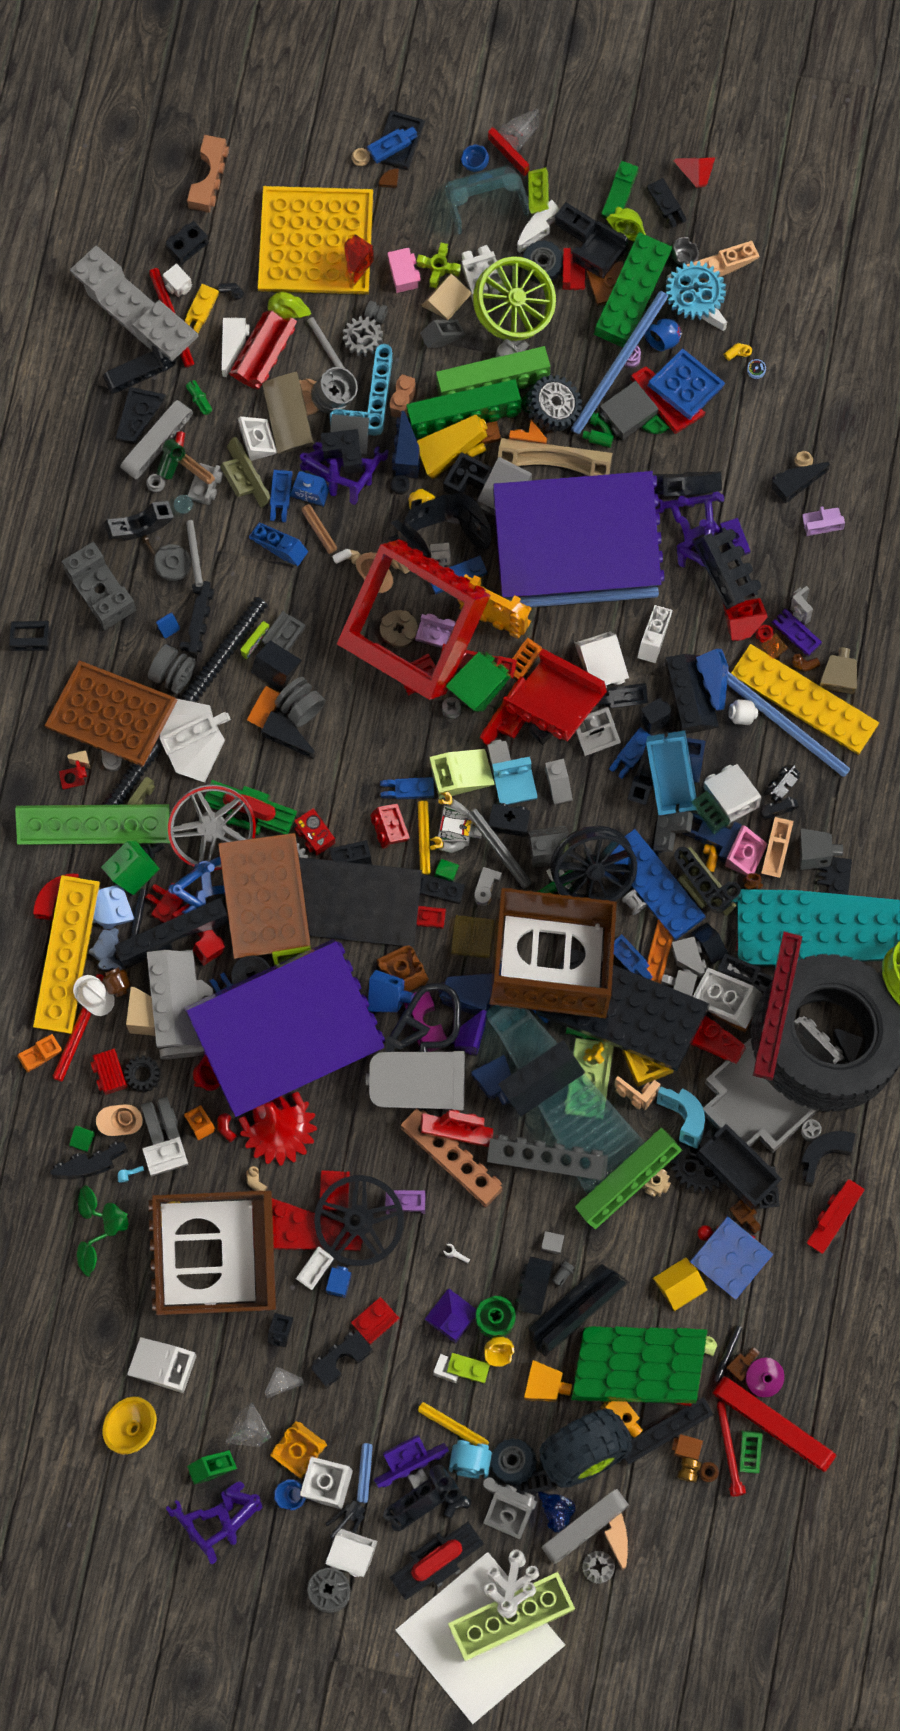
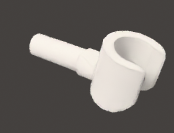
M447 1244L449 1248L453 1249L450 1253L443 1251L447 1257L451 1258L454 1256L467 1264L469 1263V1258L457 1252L452 1244Z

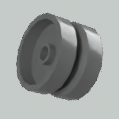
M167 1096L157 1100L159 1112L155 1111L151 1101L141 1104L153 1145L164 1141L163 1129H165L170 1140L180 1137L177 1129L178 1122Z

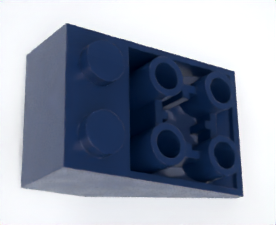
M402 411L401 417H397V434H395L394 440L395 452H393L392 456L393 470H396V476L404 475L407 478L418 479L420 447L406 413Z

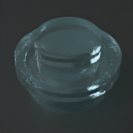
M187 495L178 496L174 501L176 511L182 514L190 512L193 507L192 499Z

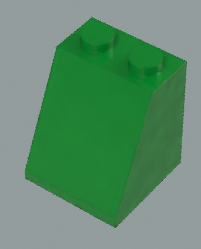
M478 652L446 685L450 691L474 711H484L511 678V675L508 674L509 670L502 664H496L493 661L495 658L488 652Z

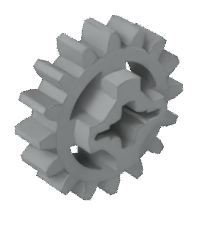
M359 316V321L353 318L352 324L347 323V329L343 330L345 335L343 336V342H346L345 347H350V353L357 351V356L363 353L366 357L367 352L374 354L373 349H376L383 342L381 338L383 331H380V324L376 325L375 319L370 322L368 316L365 320H362V317Z

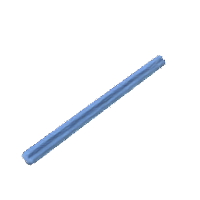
M660 291L587 402L571 427L574 433H581L668 298L665 292Z
M654 586L519 598H521L520 603L526 606L541 607L658 597L659 591L658 587Z
M728 671V686L746 700L752 701L758 710L842 777L849 773L850 768Z

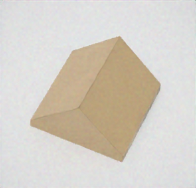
M450 274L424 301L422 307L449 320L472 293L454 275Z

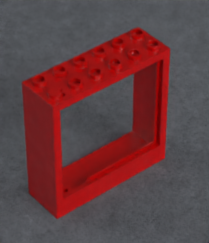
M396 540L380 544L337 645L429 700L446 695L448 691L446 685L453 679L491 595L486 593L483 587L471 584L470 580L466 577H459L454 574L452 569L442 567L437 560L425 557L420 550L408 547L405 541ZM393 559L406 566L411 572L464 602L432 676L360 634Z

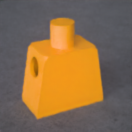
M532 1361L524 1400L556 1402L558 1393L570 1396L572 1384L561 1382L562 1372L537 1361Z
M606 1401L600 1406L602 1410H613L621 1419L626 1414L628 1419L624 1424L634 1438L643 1431L636 1423L640 1419L627 1402Z

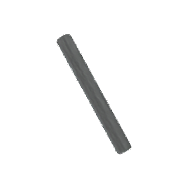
M474 808L468 812L467 816L521 887L525 889L531 885L532 881L477 809Z

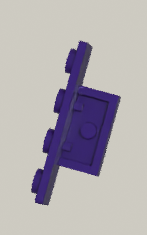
M416 1435L383 1453L391 1470L375 1478L374 1482L378 1488L387 1487L392 1484L393 1480L408 1476L410 1471L427 1466L429 1461L441 1459L449 1451L445 1443H442L426 1451L420 1437Z

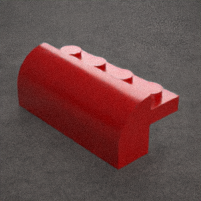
M273 311L263 312L229 374L249 387L260 389L262 383L268 379L269 371L277 363V357L280 352L286 347V341L289 336L295 331L294 326L297 321L292 317L283 319Z

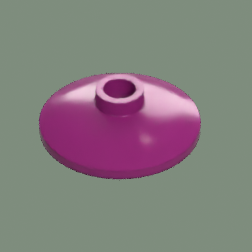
M767 1357L759 1358L752 1362L746 1372V1383L749 1390L759 1397H770L778 1393L784 1383L782 1366L776 1360ZM766 1375L770 1376V1380L768 1382H765L764 1380Z

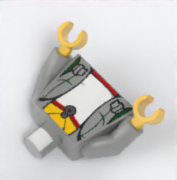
M441 793V795L445 796V801L439 799L438 802L440 804H447V806H444L438 837L430 839L436 845L430 846V849L435 850L438 848L439 850L453 853L463 849L465 846H469L470 837L481 839L482 834L476 826H473V822L467 816V813L470 811L453 799L450 793Z

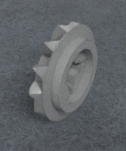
M594 1551L588 1554L583 1562V1573L593 1583H604L614 1573V1561L604 1551ZM596 1559H598L600 1564H607V1566L602 1568L601 1576L597 1570H590V1568L596 1565Z

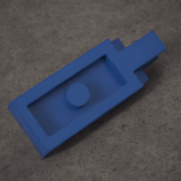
M414 127L406 131L404 129H397L368 145L367 150L377 164L410 145L411 140L417 137V132Z
M622 934L614 940V955L630 972L647 979H652L653 976L647 970L649 964L646 959Z

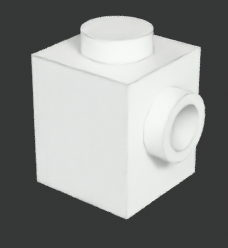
M177 263L163 274L165 287L171 294L174 293L179 297L190 291L192 287L191 278Z

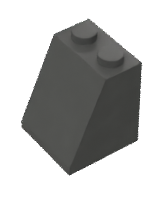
M565 825L527 831L533 868L550 866L556 847L569 835ZM567 854L562 862H571V856Z

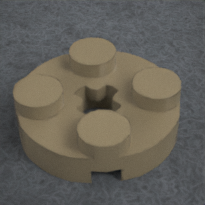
M396 610L382 618L380 634L385 643L392 645L394 648H405L412 644L418 632V625L410 612ZM397 625L404 627V629H402V633H398V631H394L393 629H395Z

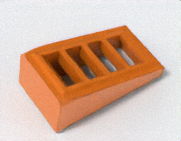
M529 638L524 641L512 658L515 660L520 659L526 664V666H523L517 661L516 667L522 670L521 673L515 670L514 677L517 680L520 676L524 677L543 649ZM527 647H529L530 649H532L535 653H532L531 651H529V650L527 649ZM525 653L526 655H528L530 657V660H528L522 654Z

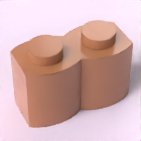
M401 375L398 378L396 392L390 400L391 416L401 417L402 411H405L407 416L406 404L413 400L416 392L415 378Z

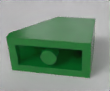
M230 1450L202 1457L187 1466L194 1485L212 1480L237 1469Z

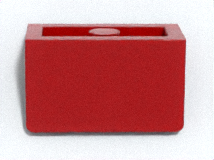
M564 248L563 290H584L585 268L573 262L571 248Z

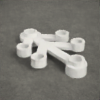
M513 1550L509 1554L508 1559L511 1567L508 1582L500 1575L499 1569L496 1566H492L487 1570L489 1579L494 1580L506 1593L505 1598H503L497 1592L494 1583H487L484 1586L485 1594L498 1604V1613L505 1618L513 1617L517 1612V1605L536 1593V1588L530 1581L538 1578L539 1572L537 1567H528L526 1574L517 1580L519 1568L524 1566L526 1562L523 1552L519 1550ZM523 1587V1592L514 1597V1593Z

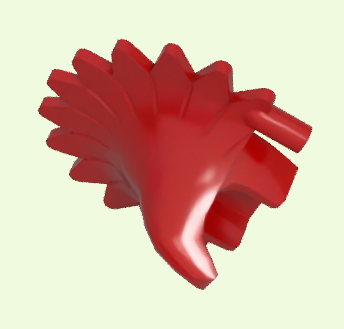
M299 1092L292 1094L296 1106L291 1107L286 1099L280 1096L252 1109L255 1124L251 1127L246 1116L238 1119L243 1128V1131L240 1132L241 1136L250 1138L245 1144V1148L256 1147L254 1158H259L265 1154V1162L270 1164L276 1157L278 1164L282 1166L286 1156L294 1163L296 1162V1152L303 1155L307 1154L304 1144L314 1143V1139L309 1133L316 1131L317 1127L309 1123L315 1118V1113L305 1112L309 1102H303Z

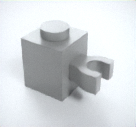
M688 969L678 970L677 978L663 974L661 984L673 987L677 991L692 996L697 975Z

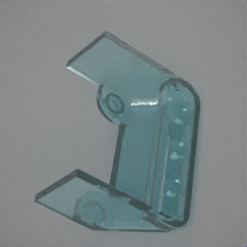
M503 166L451 180L446 184L445 194L458 235L462 234V221L457 206L464 205L468 201V196L505 187L509 191L517 190L525 216L529 215V202L521 177L513 167Z

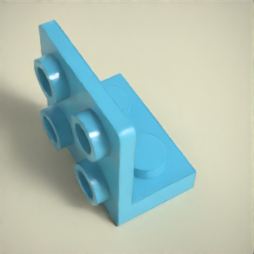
M530 757L492 764L499 803L510 805L537 799Z

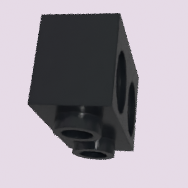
M567 202L564 203L555 215V225L585 243L596 228V221Z
M193 220L190 224H185L176 235H171L165 244L171 256L180 265H183L209 244L208 235ZM192 234L197 235L195 238H189ZM178 245L183 246L180 250L175 249Z

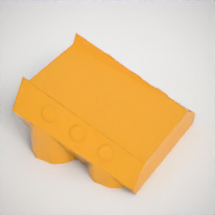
M295 1421L287 1429L284 1437L275 1446L270 1455L302 1479L307 1472L310 1458H318L327 1444L302 1423Z

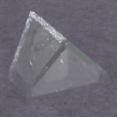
M250 1403L239 1412L225 1441L226 1444L259 1447L271 1438L253 1403Z

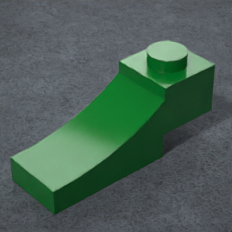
M621 161L602 211V218L607 219L610 214H615L617 207L625 208L638 174V166Z

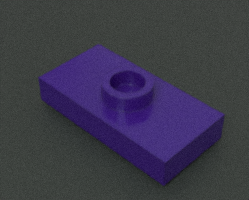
M738 518L720 523V528L732 529L736 533V538L732 540L734 546H741L744 549V555L750 554L751 551Z

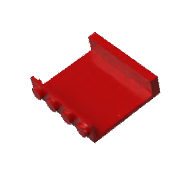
M542 649L539 653V665L511 699L506 696L503 698L505 708L511 714H517L526 722H532L539 729L547 730L556 738H562L568 742L607 692L605 681Z

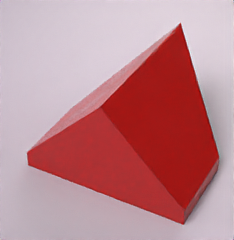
M716 157L676 158L674 162L697 188L707 185Z

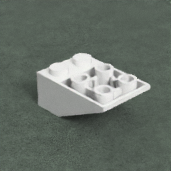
M140 1337L127 1375L184 1394L196 1354L176 1346Z

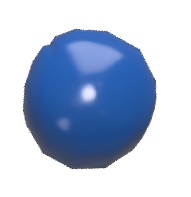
M471 145L463 151L461 161L468 171L479 172L487 167L489 155L483 146Z
M285 1480L278 1484L274 1491V1499L277 1505L288 1510H296L303 1506L307 1498L300 1496L302 1483L296 1480Z

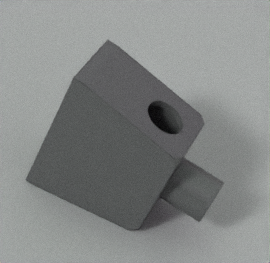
M808 829L800 830V870L829 867L833 856H843V844H832V835L830 833Z

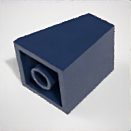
M492 973L447 977L446 982H442V984L450 986L457 993L460 999L461 1011L472 1015H477L482 1010L488 1012ZM439 990L441 1004L454 1008L451 996L445 991Z

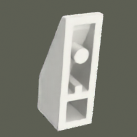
M223 318V377H227L246 343V336L250 335V326L246 325L245 318Z

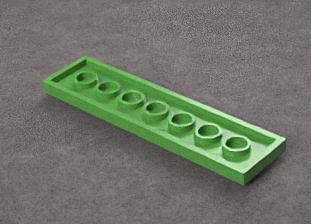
M169 804L16 806L17 844H125L127 841L170 843L167 829L170 815Z

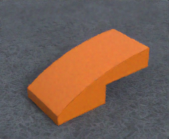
M266 686L255 703L247 721L263 728L270 712L276 711L275 700L280 693Z
M53 1034L36 1042L33 1047L19 1053L17 1057L28 1073L59 1054L62 1049Z

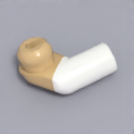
M345 549L333 555V559L336 564L346 559L356 564L357 558L361 554L355 550Z

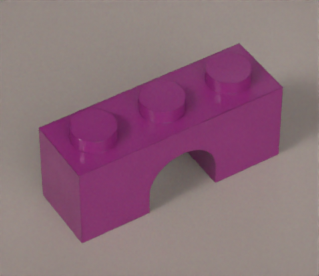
M429 991L422 995L411 1013L415 1020L430 1028L426 1036L417 1040L419 1047L423 1041L439 1042L446 1039L441 1024L428 1026L423 1021L427 1013L435 1010ZM404 1003L406 1009L409 1003ZM427 1048L428 1052H432V1051H435V1050L440 1049V1048Z

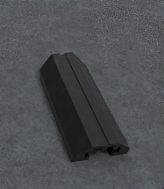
M601 1264L529 1328L530 1337L536 1349L544 1357L549 1355L630 1282L616 1271Z

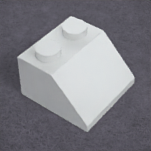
M311 1457L300 1496L323 1505L342 1509L353 1471L349 1466Z

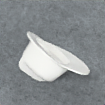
M85 975L75 982L73 988L74 996L90 1013L103 1016L112 1010L115 1001L114 995L107 993L102 981L94 976Z

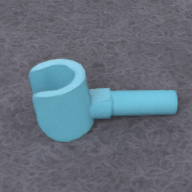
M143 1166L132 1170H120L117 1175L118 1182H128V1175L144 1171Z

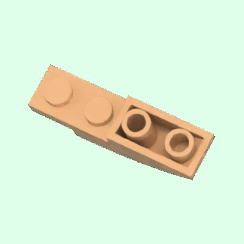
M749 241L721 250L718 255L699 261L701 266L707 263L708 269L714 266L713 272L719 271V277L758 259L759 254L753 242Z

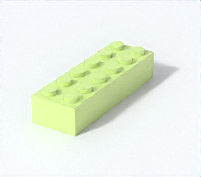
M556 1572L533 1583L536 1593L518 1604L517 1612L511 1618L501 1616L497 1610L498 1604L492 1602L448 1623V1627L464 1662L574 1611V1605L559 1573ZM523 1588L516 1591L514 1597L523 1592Z

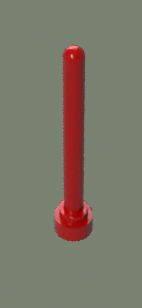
M719 1401L717 1409L732 1481L730 1484L731 1488H729L730 1497L745 1495V1485H742V1482L739 1480L725 1404Z

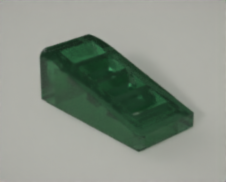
M708 791L692 801L693 806L714 835L729 825L731 820ZM707 799L709 802L701 807L699 804ZM712 806L713 808L707 813L704 811L708 807ZM715 812L718 814L714 818L710 819V816ZM717 820H722L719 824H714Z

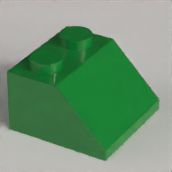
M127 841L101 867L113 882L132 895H135L160 870L137 841Z

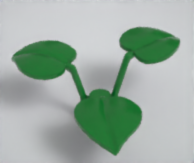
M83 1185L78 1197L79 1212L85 1219L91 1218L92 1214L103 1217L105 1234L88 1241V1243L85 1241L80 1242L77 1248L78 1265L81 1271L87 1277H90L97 1262L96 1251L91 1245L107 1236H114L118 1231L127 1230L128 1218L126 1217L127 1213L120 1210L113 1203L105 1204L102 1213L96 1212V1196L88 1186Z

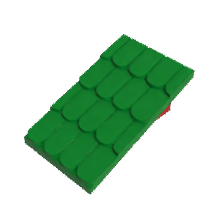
M615 1326V1328L584 1327L571 1400L661 1402L692 1406V1403L697 1401L708 1330Z

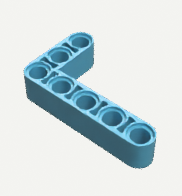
M381 344L376 348L368 412L336 409L330 413V426L332 414L370 417L368 435L376 436L383 432L393 361L392 349L389 345ZM382 353L388 354V356L385 358L381 357L380 355ZM384 370L386 371V373L384 375L378 374V371ZM379 387L384 389L382 392L375 391ZM381 405L382 408L376 410L373 406ZM373 422H378L380 424L377 427L371 426Z

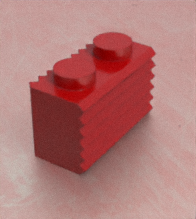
M115 1049L93 1055L94 1061L91 1062L93 1072H98L100 1078L96 1080L99 1091L103 1090L105 1095L126 1089L127 1085Z

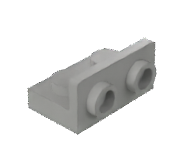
M199 463L213 474L215 480L211 484H206L195 475L188 493V499L209 505L211 500H214L216 497L217 489L215 488L217 483L221 482L223 473L219 465L212 467Z

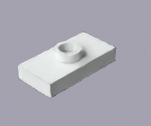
M318 1246L296 1279L313 1290L334 1258Z

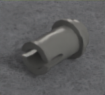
M566 1261L560 1264L561 1267L551 1279L559 1287H562L570 1273L573 1274L572 1270L574 1267Z

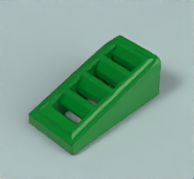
M741 1431L739 1472L759 1473L762 1432ZM746 1437L757 1438V1442L746 1441ZM746 1445L756 1446V1450L745 1449ZM745 1454H756V1458L745 1457ZM744 1462H754L755 1466H746Z

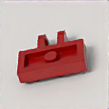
M154 884L151 888L163 896L162 899L159 901L151 894H147L145 898L156 905L152 916L165 923L170 921L172 913L180 909L184 900Z

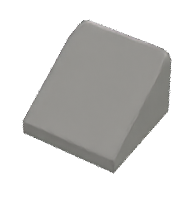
M545 1231L541 1251L560 1255L564 1235Z

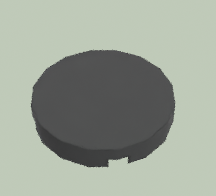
M169 544L160 548L156 553L154 568L163 579L178 581L188 575L191 569V557L189 552L181 548V546Z

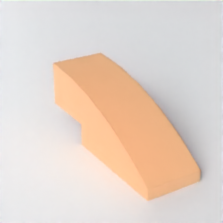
M780 817L774 818L762 874L781 877L794 821Z
M620 1513L608 1523L610 1529L605 1531L604 1535L623 1570L627 1564L628 1540L623 1516Z

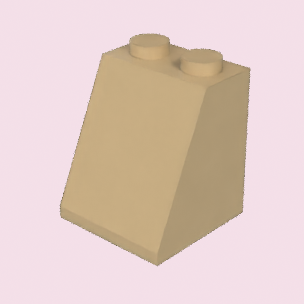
M131 987L126 1022L129 1033L156 1036L152 997L135 987Z

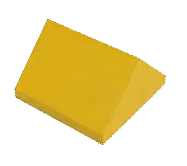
M686 1257L653 1278L674 1312L707 1291L698 1270Z

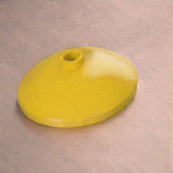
M140 1397L125 1398L115 1404L108 1412L103 1424V1439L106 1445L118 1454H131L143 1448L151 1439L156 1428L157 1418L153 1406Z

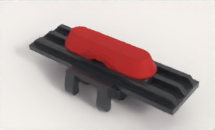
M469 1522L463 1524L444 1539L439 1532L435 1534V1538L415 1552L411 1551L409 1553L413 1561L389 1577L405 1601L432 1581L439 1588L443 1585L442 1582L454 1573L457 1575L461 1572L457 1566L460 1561L484 1545ZM440 1543L442 1544V1546L435 1549L433 1552L424 1557L421 1561L419 1560L420 1557H422L424 1554L432 1550L434 1547H436Z

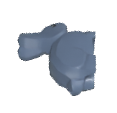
M116 928L110 931L103 930L94 947L88 952L89 955L94 956L99 961L98 968L100 970H110L117 967L125 969L121 961L115 959L117 951L114 945L119 943L117 936L119 930Z

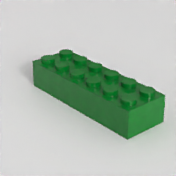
M638 233L593 335L622 348L624 347L640 322L671 253L672 246L643 233Z
M516 379L406 404L407 418L415 437L424 438L428 434L438 432L474 415L490 422L497 421L506 416L508 418L515 417L521 413V398Z

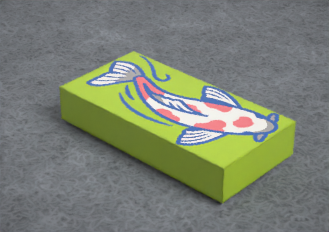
M264 621L261 622L242 646L241 654L244 658L248 659L269 631V624Z

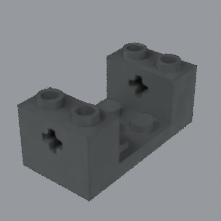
M94 541L62 561L65 573L104 630L136 611L134 600L126 588L120 586L109 570L104 556ZM97 586H104L105 591L98 594L95 592V588Z

